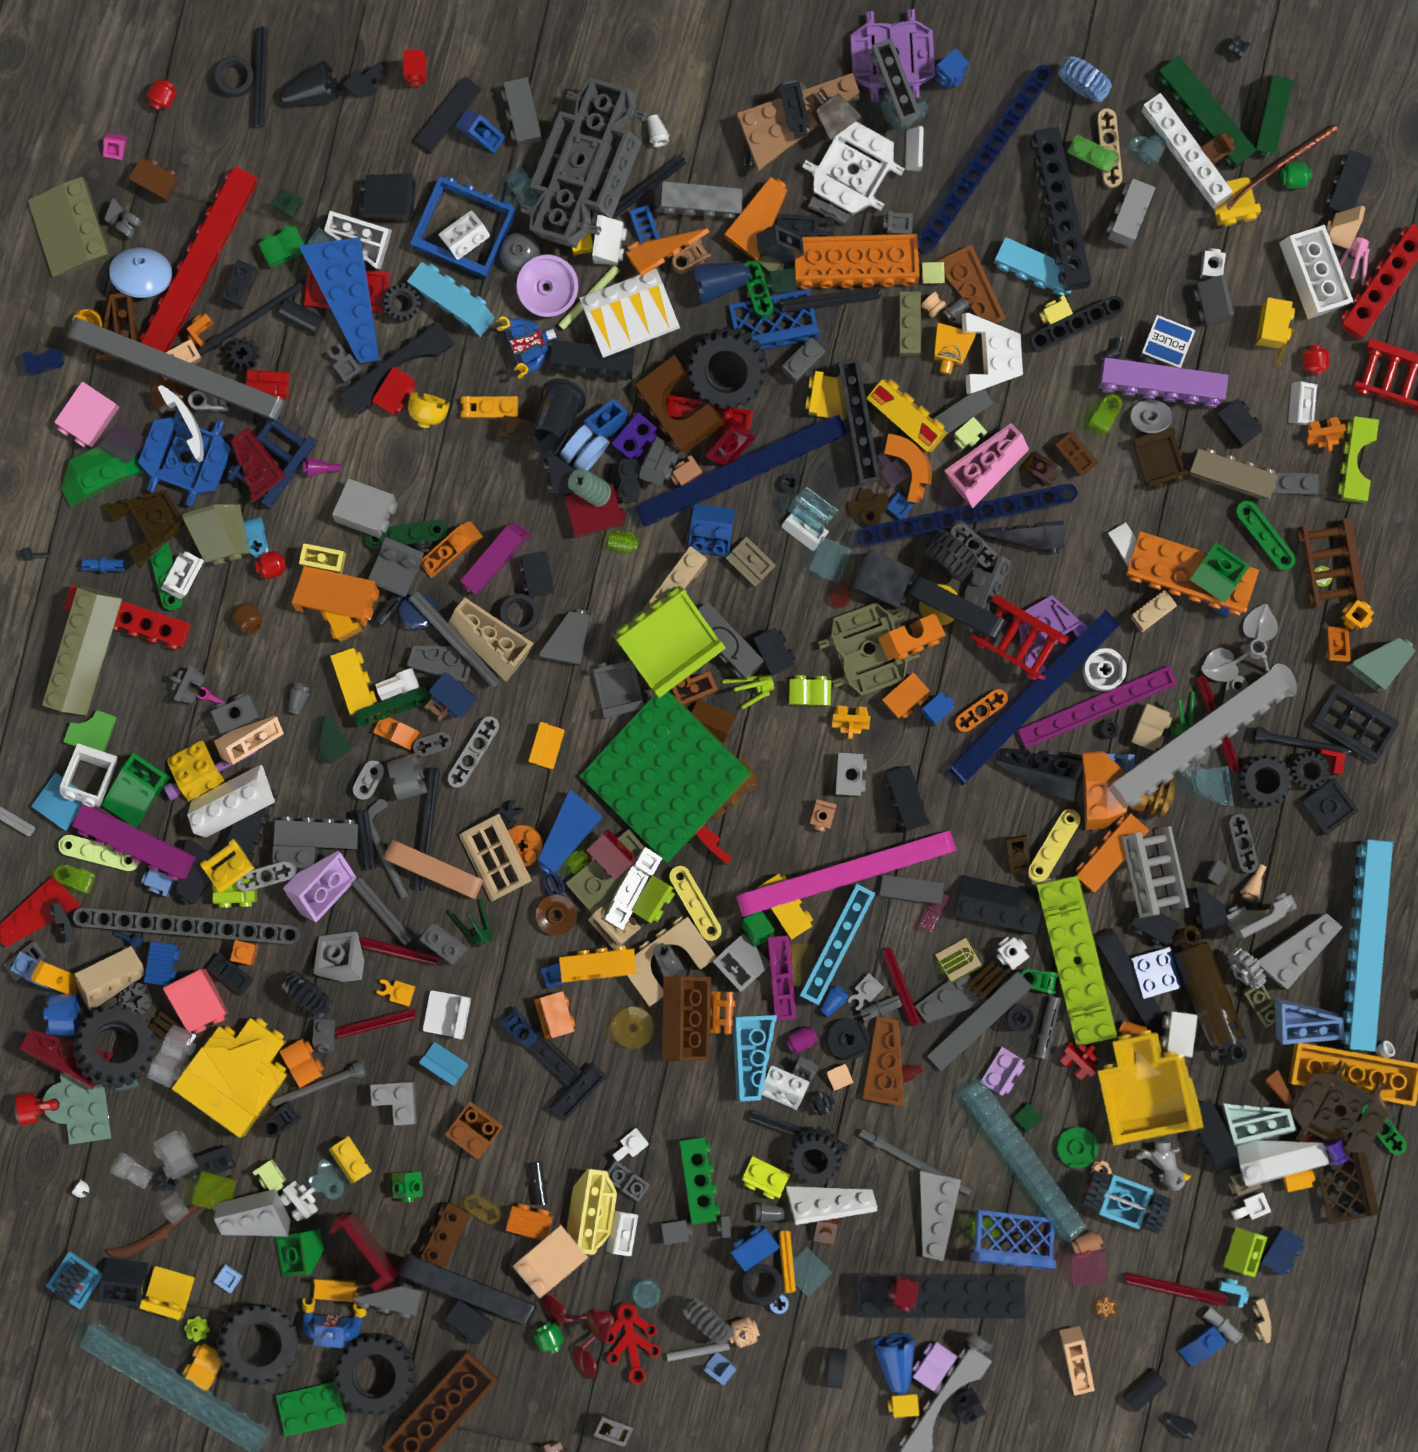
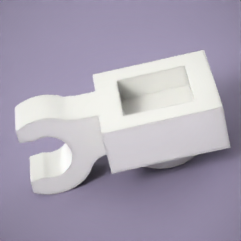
M635 1128L620 1140L623 1147L614 1153L613 1157L617 1162L628 1153L634 1157L648 1146L649 1143Z
M1263 1192L1244 1199L1243 1203L1245 1206L1231 1211L1233 1218L1236 1220L1246 1215H1249L1250 1219L1253 1220L1271 1212Z

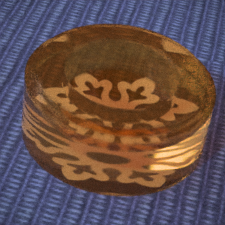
M1103 1297L1096 1303V1312L1100 1317L1110 1319L1117 1312V1304L1113 1299Z

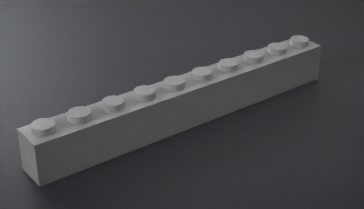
M1272 669L1114 782L1109 788L1110 792L1124 809L1128 806L1133 808L1142 801L1141 797L1147 794L1150 796L1158 789L1157 785L1162 782L1166 784L1174 778L1173 774L1179 770L1182 773L1190 766L1189 762L1194 759L1198 761L1207 754L1205 752L1210 747L1212 749L1217 748L1222 743L1221 739L1226 736L1230 738L1239 731L1237 728L1242 724L1245 727L1254 720L1253 716L1258 713L1262 715L1271 708L1269 705L1274 701L1276 704L1281 702L1286 697L1285 693L1289 687L1275 669Z

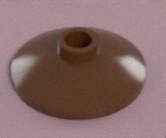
M163 376L152 386L151 400L155 408L161 413L175 415L178 407L176 405L170 408L166 404L158 389L160 385L173 390L174 394L187 407L189 406L188 398L192 393L191 387L171 379L165 380Z
M560 894L545 897L536 909L538 926L550 935L559 936L566 934L574 927L577 920V909L574 903L568 897ZM558 910L561 915L554 917L553 911Z

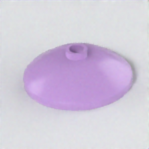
M541 255L529 260L520 270L516 283L517 294L524 307L533 314L542 317H553L562 314L574 303L578 293V279L570 264L562 258L554 255ZM548 284L550 289L544 291L542 285Z

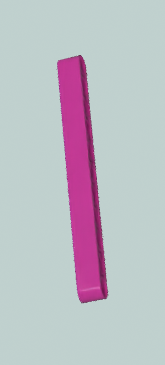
M947 831L736 897L742 916H746L957 850L951 831Z

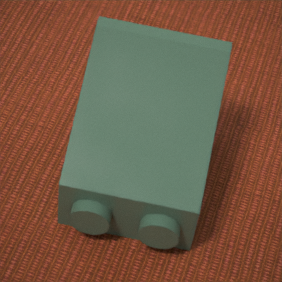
M1398 638L1349 663L1345 668L1379 693L1387 689L1416 650L1412 648L1413 644L1409 640Z

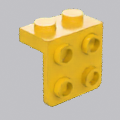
M1244 177L1226 182L1233 191L1231 197L1250 183L1249 178ZM1252 188L1230 210L1226 206L1230 198L1214 208L1218 226H1231L1241 220H1245V222L1257 219L1261 212L1260 204L1255 203Z
M815 371V377L810 376L809 388L812 389V396H807L805 409H809V415L844 421L837 378L823 376L824 372Z
M203 741L193 744L169 757L167 760L180 791L188 801L225 782L223 776L214 765Z

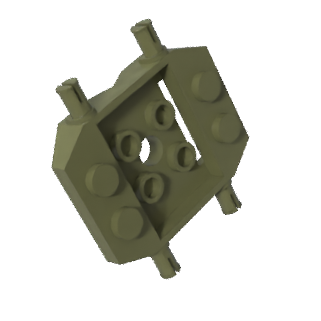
M874 603L833 618L831 636L818 641L820 649L831 645L835 646L844 675L832 680L834 688L845 684L850 685L858 694L864 696L905 680L907 663L920 658V654L914 655L912 652H909V656L897 661V658H894L896 662L860 675L856 674V672L888 661L878 638L895 630V622L906 619L904 611L892 615L880 605ZM882 623V626H879V627H876V628H874V629L865 631V632H863V633L854 635V636H852V637L843 639V637H845V636L851 635V634H853V633H856V632L865 630V629H867V628H870V627H873V626H876V625ZM865 644H873L875 652L870 655L866 654L863 650Z

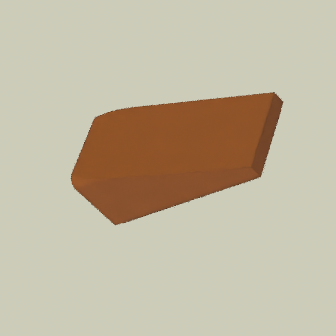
M1274 1069L1263 1081L1281 1102L1292 1111L1295 1105L1278 1069Z

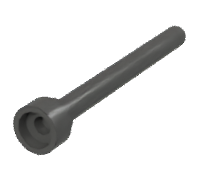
M361 1060L357 1061L346 1071L273 1099L271 1105L273 1107L280 1106L351 1077H358L359 1079L367 1076L365 1066Z

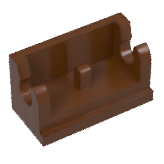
M1073 431L1056 444L1058 449L1081 476L1087 474L1088 471L1099 464Z

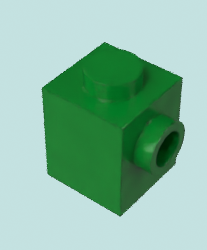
M762 911L746 915L743 919L742 928L754 947L773 936L774 929Z

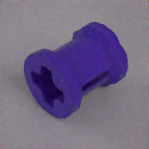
M1339 1138L1330 1140L1323 1145L1329 1153L1331 1159L1329 1162L1332 1166L1342 1164L1348 1160V1156L1344 1154L1341 1146L1342 1140Z

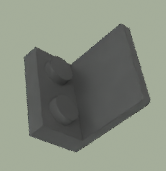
M385 537L380 554L368 580L374 581L381 588L406 597L424 553Z

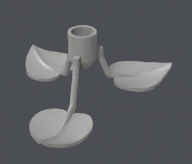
M1267 604L1255 608L1244 620L1243 632L1245 636L1255 638L1250 644L1248 651L1234 660V655L1231 651L1225 648L1215 649L1210 652L1201 667V671L1208 678L1218 682H1228L1238 675L1239 670L1236 664L1245 657L1250 656L1253 659L1262 658L1265 671L1268 673L1275 669L1289 687L1285 693L1286 697H1293L1297 693L1295 677L1287 666L1278 663L1271 670L1268 667L1267 656L1265 655L1267 644L1265 641L1275 637L1278 631V623Z

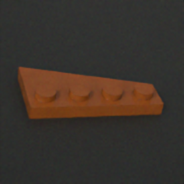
M972 244L936 261L944 262V275L967 301L978 317L995 324L1006 320Z
M877 1017L863 1099L904 1106L899 1020Z

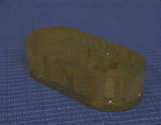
M471 1194L464 1201L465 1209L488 1224L496 1223L501 1217L500 1208L478 1194ZM474 1198H477V1203L480 1206H482V1208L479 1209L477 1207H474L473 1209H471L470 1203L468 1202L469 1199L473 1200ZM484 1208L488 1211L495 1209L497 1218L489 1220L487 1218L488 1214L483 1211Z

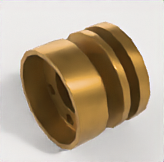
M1174 777L1167 784L1160 783L1157 785L1158 789L1150 796L1147 794L1143 795L1140 803L1133 808L1129 806V808L1143 812L1148 804L1150 805L1149 814L1154 815L1158 807L1157 817L1163 819L1174 799L1176 778Z

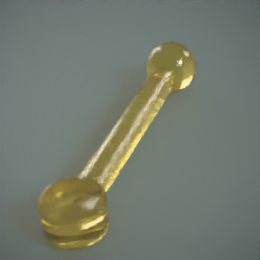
M1288 327L1291 328V335H1293L1295 329L1293 327ZM1289 341L1282 346L1278 359L1274 361L1276 367L1282 365L1281 360Z

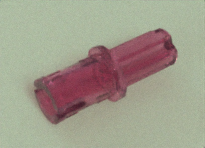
M943 893L942 905L932 903L931 907L927 908L928 912L920 925L923 930L927 932L932 931L939 916L943 915L941 912L948 899H950L948 895Z

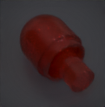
M911 1064L902 1066L903 1083L912 1081L916 1078V1074L923 1072L921 1064L914 1067Z

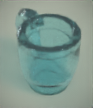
M1152 134L1149 138L1137 136L1130 141L1129 145L1131 150L1138 153V156L1144 162L1157 165L1164 153L1166 140L1157 134ZM1141 141H1145L1142 147L1138 149L1137 145Z

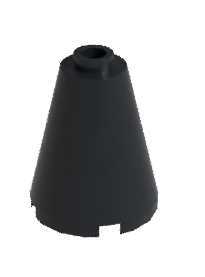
M327 61L319 62L285 85L283 92H281L283 102L285 104L288 103L289 106H298L338 100L340 88L337 79H333L331 75L333 70Z

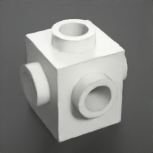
M1006 937L998 943L1000 946L997 949L999 954L996 956L1003 965L1007 963L1011 970L1029 958L1025 952L1027 947L1020 938L1016 940L1015 937L1011 939ZM1010 948H1013L1015 950V953L1012 956L1009 954Z

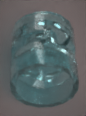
M649 1278L638 1281L633 1290V1298L636 1304L643 1308L653 1307L657 1304L660 1297L658 1283Z

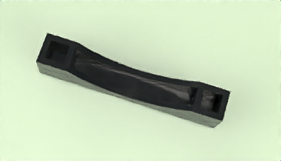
M439 322L428 325L422 335L412 337L407 342L408 345L403 349L401 347L397 348L391 353L392 357L386 361L384 359L379 361L374 366L375 369L373 371L363 373L358 377V382L354 385L348 384L341 390L342 393L339 396L355 417H358L373 405L372 400L393 366L397 368L417 358L439 357L455 345Z

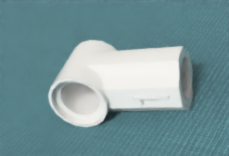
M412 668L397 673L393 678L375 684L381 701L420 688Z

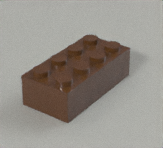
M664 976L662 1060L709 1061L711 977Z

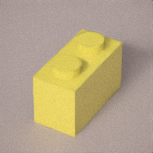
M303 543L299 564L303 567L308 566L342 574L346 553Z

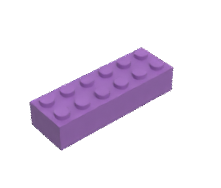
M1105 358L1100 367L1098 389H1102V392L1109 394L1119 391L1123 392L1125 396L1140 394L1146 399L1162 397L1167 402L1183 400L1184 404L1196 405L1197 402L1204 403L1205 407L1217 408V405L1220 406L1226 398L1229 375Z

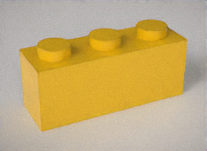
M355 648L332 655L331 659L350 715L353 716L358 710L374 705L377 702L374 690H369L368 683H371L368 672H363L361 664L364 663L361 652H357Z
M777 874L760 885L758 889L786 881L787 878L785 875L781 877ZM800 899L771 908L791 940L812 927L810 922L814 921L807 910L803 912L799 906L802 904Z

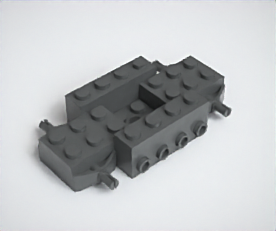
M589 78L578 94L571 91L567 92L566 99L576 102L575 115L560 111L558 117L554 120L552 132L547 138L546 147L539 158L536 172L531 178L530 188L537 192L540 198L535 206L530 207L524 204L522 205L523 208H521L522 213L531 216L530 230L543 239L577 248L579 241L587 233L600 235L602 230L601 227L591 225V210L596 214L610 218L613 217L642 144L634 134L624 128L633 118L645 121V117H647L646 112L636 110L635 99L637 96L629 88ZM585 156L584 162L577 165L578 158Z

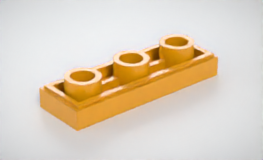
M41 960L34 968L30 978L37 983L65 994H76L78 991L74 973Z

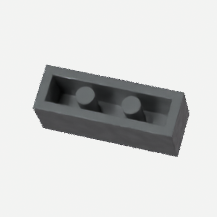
M528 77L504 82L505 89H502L501 92L504 102L508 101L509 109H506L508 121H513L514 128L510 129L513 141L517 140L518 146L542 141Z

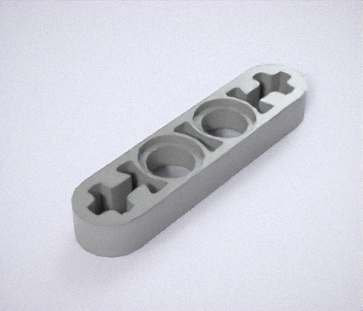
M488 716L481 721L448 775V782L452 787L461 788L467 783L499 730V722L494 717ZM492 720L494 721L495 729L488 731L487 735L491 736L488 740L484 735L478 733L480 730L485 732L487 727L484 724L486 721L490 723ZM476 738L484 739L485 746L482 749L474 747L473 742ZM467 755L474 758V764L470 767H466L462 763L463 758ZM460 765L469 772L467 775L464 772L461 775L462 783L457 782L454 784L452 776L459 774L461 770L457 769V767Z

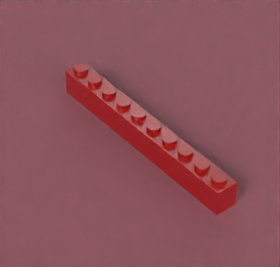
M234 166L233 170L230 169L227 172L224 187L218 189L215 199H217L215 204L208 208L206 221L204 224L201 223L196 231L198 236L194 242L189 244L186 251L188 255L185 260L180 261L177 267L179 272L175 278L170 280L167 287L169 290L166 296L161 297L158 303L159 309L156 315L153 314L148 322L150 326L147 332L142 333L139 339L140 343L164 353L170 350L259 182L256 176L237 166Z

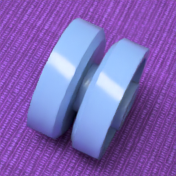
M584 424L570 438L558 458L566 464H570L576 459L573 464L574 470H589L606 450L610 441L603 436H597L593 439L595 432Z

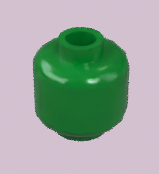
M1289 162L1281 169V183L1288 189L1305 188L1308 181L1312 180V170L1307 168L1304 162Z
M546 1321L535 1328L536 1332L533 1334V1338L541 1352L553 1354L561 1349L560 1345L564 1341V1337L556 1323Z

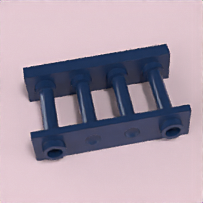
M280 415L277 421L266 418L264 422L265 427L257 437L265 448L284 460L287 465L283 471L286 477L261 497L263 498L262 503L269 509L272 508L302 466L303 461L307 459L318 444L317 440L310 435L307 439L305 437L301 438L278 422L281 418ZM273 428L298 445L299 450L295 455L288 454L267 439ZM234 464L228 472L230 475L228 479L232 483L238 478L246 484L241 464Z

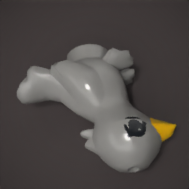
M1154 1142V1149H1140L1135 1156L1137 1160L1149 1159L1158 1168L1163 1170V1174L1158 1176L1161 1178L1160 1181L1170 1190L1178 1191L1182 1189L1185 1182L1191 1177V1175L1182 1172L1177 1167L1175 1153L1179 1152L1180 1148L1171 1147V1142Z

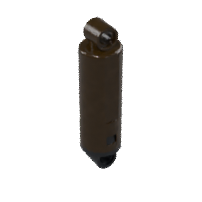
M1193 925L1177 929L1171 939L1173 945L1180 951L1174 953L1173 957L1211 1051L1219 1050L1218 1058L1224 1066L1242 1063L1247 1058V1049L1240 1041L1246 1039V1036L1209 943L1206 941L1199 943L1201 935L1198 928Z

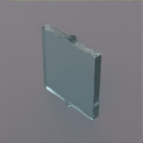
M822 537L808 570L820 575L823 579L827 578L838 583L852 550L840 545L838 541L834 542Z
M808 1247L797 1257H793L795 1284L810 1297L818 1287L823 1286L822 1283L833 1272Z

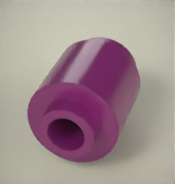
M810 1026L808 1028L803 1027L788 1035L789 1040L786 1042L791 1052L796 1051L798 1054L814 1046L818 1038Z

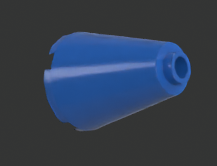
M894 1333L890 1334L888 1339H884L881 1336L873 1341V1348L890 1391L898 1395L906 1393L911 1386L915 1339L910 1334Z

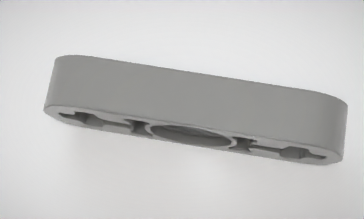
M283 861L251 870L245 876L247 879L256 877L257 881L249 883L248 887L247 884L243 885L242 883L245 880V876L237 881V886L242 891H250L289 880L295 876L296 866L291 861ZM284 865L287 868L290 867L291 871L288 872V876L286 873L277 875L276 871L284 869ZM264 870H268L272 874V879L269 882H265L261 878V873Z

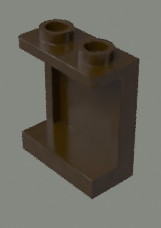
M1174 427L1139 437L1132 441L1147 489L1153 487V490L1165 487L1164 483L1170 481L1173 484L1185 481L1184 477L1188 475V470H1185L1175 439Z

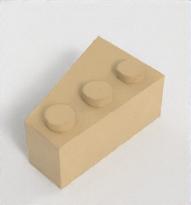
M132 946L75 973L78 993L90 1012L133 982L139 980L144 975L141 961Z

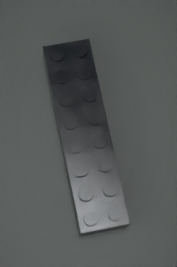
M856 1273L857 1318L1025 1319V1276L1023 1274ZM896 1276L917 1279L919 1282L915 1308H910L909 1311L897 1309L889 1297L890 1285L895 1284Z

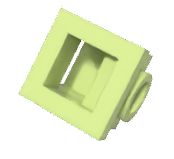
M972 417L954 434L956 438L954 442L960 449L968 445L972 447L980 440L978 436L984 437L987 431Z
M273 1159L253 1172L254 1175L259 1174L261 1176L259 1181L265 1189H276L278 1191L284 1187L282 1183L286 1181V1178Z

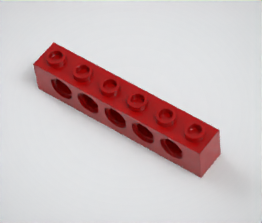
M1414 223L1409 228L1406 226L1399 234L1401 240L1398 244H1392L1387 251L1389 254L1387 260L1384 261L1382 259L1375 268L1378 271L1375 277L1370 276L1364 284L1366 290L1363 294L1358 293L1354 298L1352 310L1349 311L1347 309L1340 318L1343 321L1340 327L1359 341L1365 336L1418 260V226ZM1409 243L1413 248L1412 252L1405 251L1403 244ZM1392 260H1398L1401 268H1394ZM1380 277H1387L1389 285H1383L1380 282ZM1368 294H1376L1378 297V301H1370ZM1357 310H1363L1366 313V318H1359Z
M71 585L64 605V609L69 611L68 615L70 614L78 588L74 585ZM122 601L114 630L119 631L120 628L127 629V634L139 637V634L147 636L146 640L157 644L159 640L167 642L166 647L178 650V647H185L192 624ZM126 613L132 615V620L128 624H124L122 621ZM149 619L152 623L150 629L143 630V621ZM170 626V635L162 636V628Z

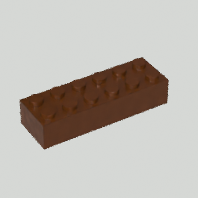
M468 1350L387 1440L382 1448L386 1452H435L498 1382L499 1377Z

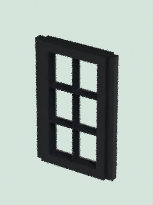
M1336 684L1311 726L1371 763L1376 764L1399 727L1400 722L1339 684ZM1337 697L1351 705L1346 715L1331 707ZM1355 708L1370 717L1365 726L1350 718ZM1329 710L1343 718L1338 728L1324 720ZM1373 720L1388 728L1383 738L1369 730ZM1347 721L1362 730L1357 740L1342 731ZM1366 733L1380 741L1375 751L1361 743Z

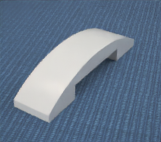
M160 385L158 389L166 404L170 408L177 405L193 435V438L186 442L194 457L199 462L203 461V441L194 416L173 392Z
M646 847L642 849L625 874L604 918L621 930H623L632 914L631 909L648 878L653 876L662 859Z

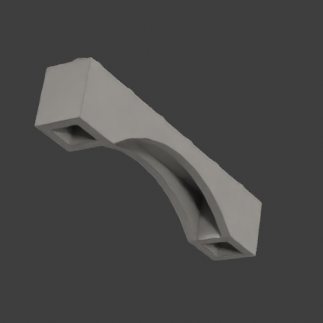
M970 1346L962 1349L958 1355L960 1360L957 1365L950 1367L946 1373L948 1376L944 1383L940 1382L934 1393H936V1396L932 1401L929 1399L922 1409L925 1412L921 1418L916 1417L911 1425L913 1430L909 1435L905 1434L899 1442L901 1446L900 1452H931L933 1450V1426L943 1403L958 1388L969 1382L981 1379L992 1362L990 1358Z

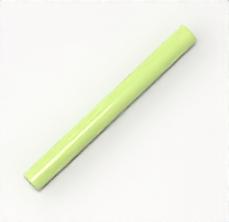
M614 265L586 295L603 289L620 270ZM581 301L558 324L561 329L564 330L583 310Z

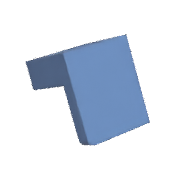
M718 1352L713 1355L704 1367V1371L723 1386L737 1369L734 1364Z

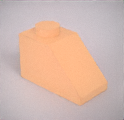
M1364 206L1336 213L1333 221H1328L1326 230L1332 244L1350 249L1363 221Z

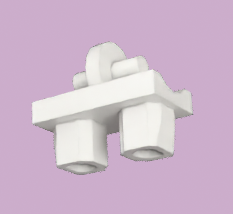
M294 1181L283 1189L284 1192L280 1199L286 1206L291 1202L294 1203L297 1209L292 1214L297 1221L304 1218L307 1219L318 1211V1208L314 1205L316 1200L311 1195L315 1191L313 1187L307 1190L304 1185L299 1186Z

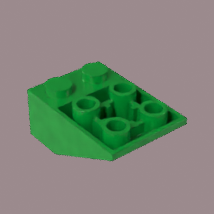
M132 753L117 776L102 806L137 828L171 776L138 754Z

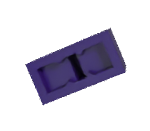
M638 412L613 441L612 447L625 458L638 460L644 453V446L647 443L651 444L654 438L658 436L656 434L657 427ZM640 426H646L649 431L646 435L641 436L637 433V429ZM626 442H633L636 445L635 449L626 451L624 449Z

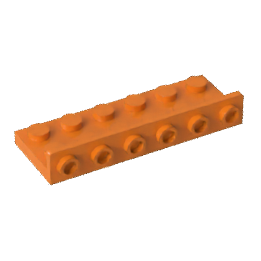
M917 234L802 237L804 255L795 259V286L801 289H810L812 287L829 289L833 286H841L842 288L862 286L869 288L874 285L891 287L903 284V286H913L919 283Z
M1140 531L1126 575L1130 576L1129 580L1141 583V581L1149 583L1150 587L1158 590L1164 587L1169 589V593L1181 596L1182 593L1188 595L1189 600L1198 603L1204 600L1209 602L1208 606L1220 609L1222 606L1228 608L1229 613L1240 616L1241 613L1245 614L1259 570L1249 567L1224 603L1190 580L1208 553Z

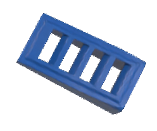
M648 204L629 210L639 242H643L644 238L655 235V238H660ZM647 211L648 215L636 219L635 215ZM650 220V223L638 226L639 222ZM652 227L653 231L641 235L640 231Z

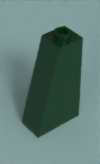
M1269 75L1255 149L1259 150L1260 155L1271 156V153L1277 154L1294 81L1290 78Z

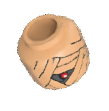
M745 1317L730 1324L734 1331L730 1339L731 1343H736L739 1348H743L757 1342V1336H760L755 1320L751 1321L750 1318Z

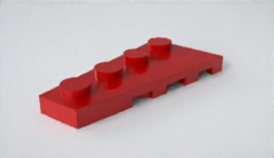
M53 875L0 924V941L5 947H8L55 921V917H51L50 905H53L54 898L56 897L61 900L68 913L82 907V905Z

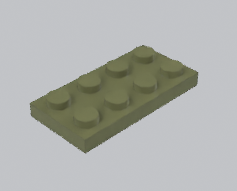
M629 829L618 838L635 857L644 848ZM592 860L566 884L593 914L613 898L629 868L615 880L603 871V867L598 862Z

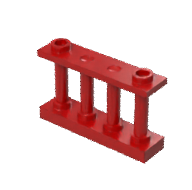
M1370 338L1364 350L1369 351L1370 357L1362 381H1356L1352 388L1356 389L1358 394L1365 396L1371 394L1414 408L1415 412L1418 413V401L1408 398L1418 370V354ZM1382 355L1389 357L1388 360L1390 362L1382 387L1379 389L1369 384L1377 359ZM1404 362L1408 364L1409 370L1401 395L1391 393L1389 389L1397 364Z
M995 594L992 602L997 604L995 615L1002 618L1008 611L1014 614L1012 624L998 647L989 643L990 637L985 634L979 637L972 633L970 637L976 640L975 645L985 650L988 647L1026 670L1025 675L1036 681L1038 677L1044 680L1045 676L1039 673L1040 668L1053 646L1057 645L1058 642L1066 644L1069 637ZM1026 621L1031 624L1029 628L1031 630L1015 657H1012L1005 650L1019 626ZM1044 632L1048 635L1046 638L1048 640L1030 668L1022 663V660L1036 636Z

